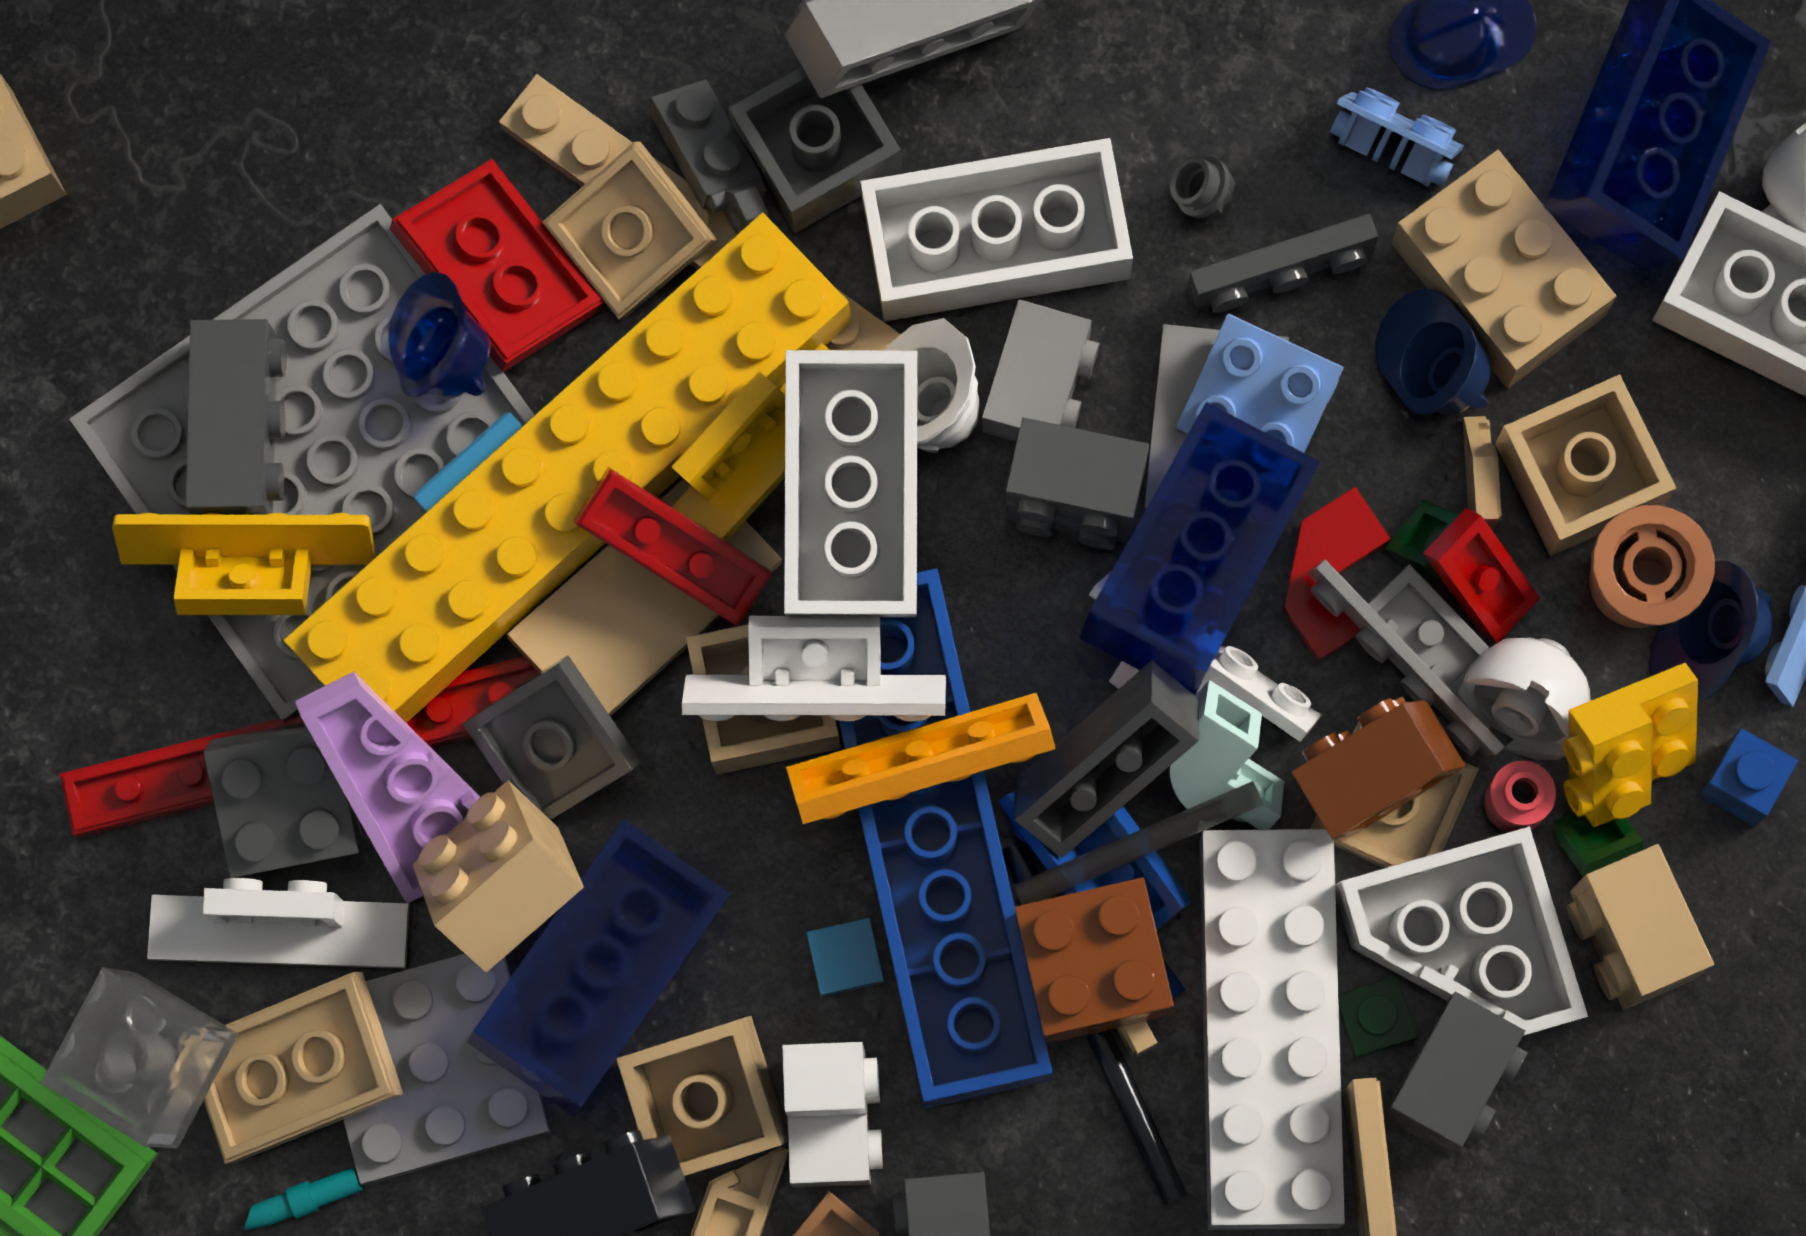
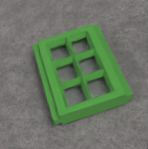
M0 1035V1235L99 1236L151 1167V1163L159 1153Z

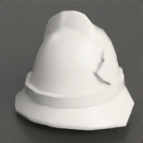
M942 318L910 326L887 345L885 351H918L917 448L926 452L937 453L939 449L953 447L968 438L978 423L980 400L977 393L978 381L974 374L976 366L969 339L946 319Z

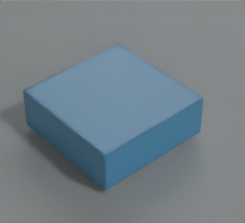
M870 918L807 932L821 997L884 983Z

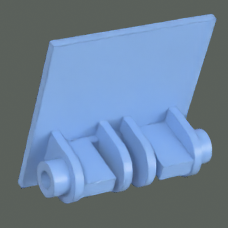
M1368 87L1364 91L1359 90L1358 94L1350 92L1339 98L1337 104L1352 111V114L1350 115L1340 110L1332 125L1330 133L1340 137L1338 144L1368 156L1383 126L1386 130L1372 160L1377 163L1379 162L1393 133L1396 132L1402 135L1403 138L1394 154L1389 169L1396 170L1410 140H1412L1415 144L1400 173L1423 183L1422 185L1429 187L1431 182L1443 187L1453 167V164L1443 160L1444 156L1453 159L1464 147V145L1452 140L1456 132L1454 128L1422 114L1420 119L1416 118L1414 122L1396 113L1400 104L1398 101Z
M1228 313L1176 428L1291 482L1326 405L1336 389L1344 367Z

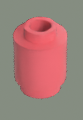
M1515 761L1505 765L1497 772L1485 791L1484 808L1489 820L1497 828L1507 833L1529 826L1532 831L1541 824L1554 806L1556 799L1554 781L1542 766L1531 761ZM1512 786H1519L1527 790L1533 801L1527 804L1518 802L1512 795Z

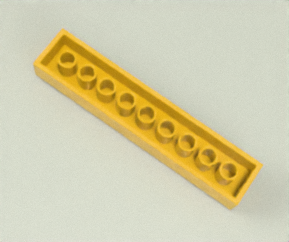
M762 212L288 635L284 642L324 686L354 671L407 723L606 544L575 524L573 520L608 466L658 497L681 476L672 468V465L680 458V452L685 442L695 432L706 429L724 410V404L729 394L739 384L750 381L759 371L778 388L786 382V350H815L821 343L826 346L851 323L848 300Z

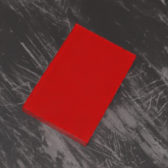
M493 159L392 219L390 225L392 233L502 372H505L586 321L603 308L605 301Z

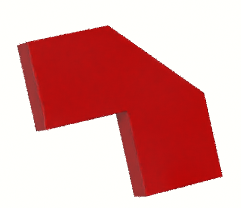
M1356 487L1303 519L1300 526L1283 612L1317 663L1356 640L1355 635L1361 629L1344 612L1337 617L1316 599L1311 592V588L1316 582L1307 572L1315 564L1326 559L1339 574H1342L1390 542V537Z

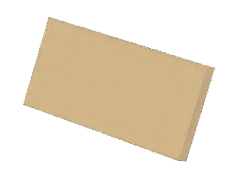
M683 479L664 495L661 500L672 507L691 485ZM747 521L726 541L772 572L781 565L782 558ZM608 545L507 634V639L539 673L568 655L611 716L688 648L686 637L703 634L722 616Z

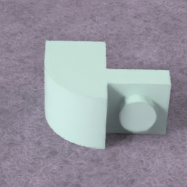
M1208 680L1196 694V697L1199 699V741L1170 765V778L1174 792L1184 807L1196 817L1213 800L1234 820L1248 822L1259 830H1269L1281 817L1284 781L1249 759L1258 749L1262 713Z

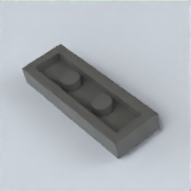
M1369 213L1190 271L1187 289L1195 311L1210 306L1213 312L1216 313L1228 311L1246 303L1249 300L1247 294L1271 287L1273 293L1287 292L1305 284L1309 280L1307 275L1331 268L1333 274H1341L1357 269L1368 262L1367 256L1374 253L1379 236Z

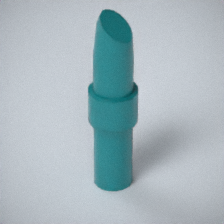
M351 1167L311 1183L307 1180L286 1188L282 1194L252 1205L243 1230L273 1225L291 1217L298 1219L319 1211V1207L363 1191V1186L359 1183L356 1167Z

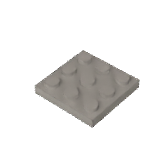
M461 954L366 981L404 1095L343 1119L360 1185L373 1184L551 1133L505 957L488 972L483 971L466 954Z

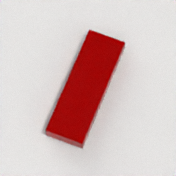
M609 466L573 520L575 524L737 627L773 573L758 561Z

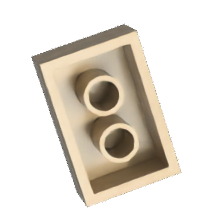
M1499 149L1399 221L1391 243L1428 290L1439 291L1454 304L1470 325L1474 334L1488 348L1492 360V371L1507 389L1606 317L1617 297Z

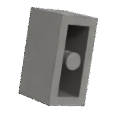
M1018 300L982 416L983 433L1017 442L1022 417L1075 428L1082 402L1072 399L1078 376L1090 379L1100 344L1089 340L1092 320L1024 300Z

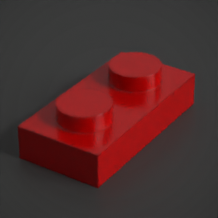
M1465 508L1423 552V555L1481 635L1495 643H1499L1540 599L1482 515Z

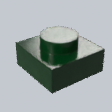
M1423 500L1385 546V549L1398 563L1404 566L1410 564L1415 571L1437 581L1440 577L1423 555V552L1459 515L1427 500Z
M1575 813L1554 821L1556 840L1583 877L1588 873L1643 850V839L1627 818H1616L1594 828L1585 815L1578 817Z
M1397 975L1338 994L1339 1016L1354 1059L1418 1038Z

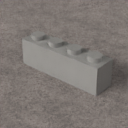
M803 0L798 6V15L784 36L819 97L823 98L1020 29L1041 0Z

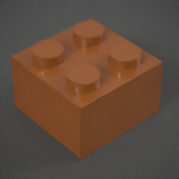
M1403 696L1394 701L1388 698L1357 717L1362 728L1355 733L1350 734L1348 730L1339 735L1336 732L1331 733L1302 751L1307 762L1293 770L1292 774L1332 840L1361 832L1467 767L1426 700L1406 702Z
M1144 877L1015 907L1043 1034L1047 1044L1175 1015L1174 1003Z

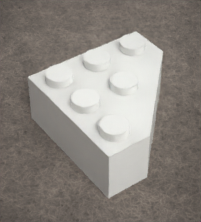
M1530 826L1346 879L1335 884V896L1351 948L1444 1000H1447L1456 991L1524 1029V1035L1588 1017Z

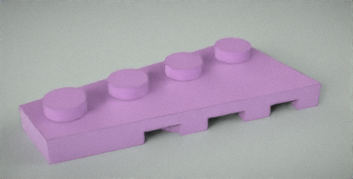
M353 671L296 700L295 704L301 718L406 903H410L423 896L412 864L419 858L422 849L429 841L439 835H446L467 816L469 809L480 796Z

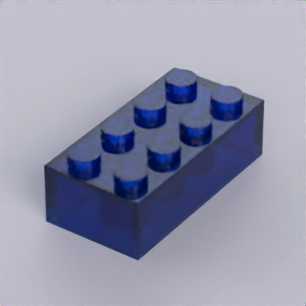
M1629 0L1544 208L1639 270L1684 260L1772 41L1712 0Z
M1206 402L1091 607L1079 639L1139 671L1152 660L1196 696L1303 499L1320 461Z
M625 819L619 824L581 878L584 888L558 910L474 1028L467 1042L573 1117L582 1108L731 894Z

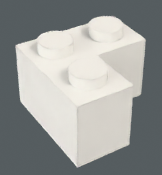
M862 1042L782 1045L785 1113L788 1117L791 1186L793 1188L871 1185L870 1169H883L881 1129L869 1130L868 1104L880 1103V1077L877 1058H866Z

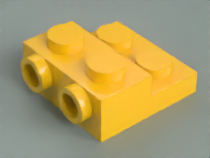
M1686 663L1568 710L1569 738L1563 741V748L1569 763V779L1563 783L1564 793L1572 811L1578 817L1585 815L1593 828L1616 818L1630 817L1641 808L1650 805L1653 780L1660 777L1673 776L1681 772L1685 767L1696 763L1698 679Z

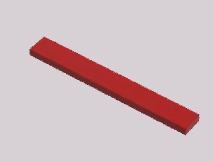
M524 656L464 671L412 717L407 724L431 748L471 739L472 737L463 726V723L470 716L534 677L539 672ZM300 714L286 722L278 718L60 773L59 776L72 835L80 838L214 804L204 757V750L211 740L304 721Z

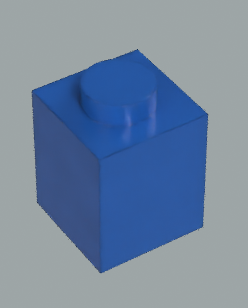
M1740 728L1727 742L1698 796L1755 827L1768 816L1799 760L1745 729Z

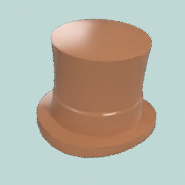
M1642 505L1630 508L1608 522L1596 538L1591 553V569L1589 573V587L1592 598L1607 618L1629 628L1661 626L1685 618L1700 605L1710 590L1715 574V556L1711 542L1696 522L1675 509L1659 505Z

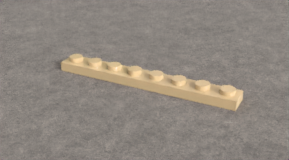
M538 74L535 75L499 121L500 127L504 132L581 187L633 143ZM655 159L718 239L689 264L698 270L737 234L723 210L714 213L710 207L702 209L688 182ZM838 290L850 304L851 323L826 345L828 349L885 351L887 345L901 335Z

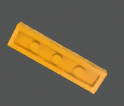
M1033 693L786 767L802 823L807 824L820 819L836 818L847 811L880 801L900 799L910 792L947 781H960L974 773L997 766L1024 762L1035 755L1054 750L1055 745L1037 693Z

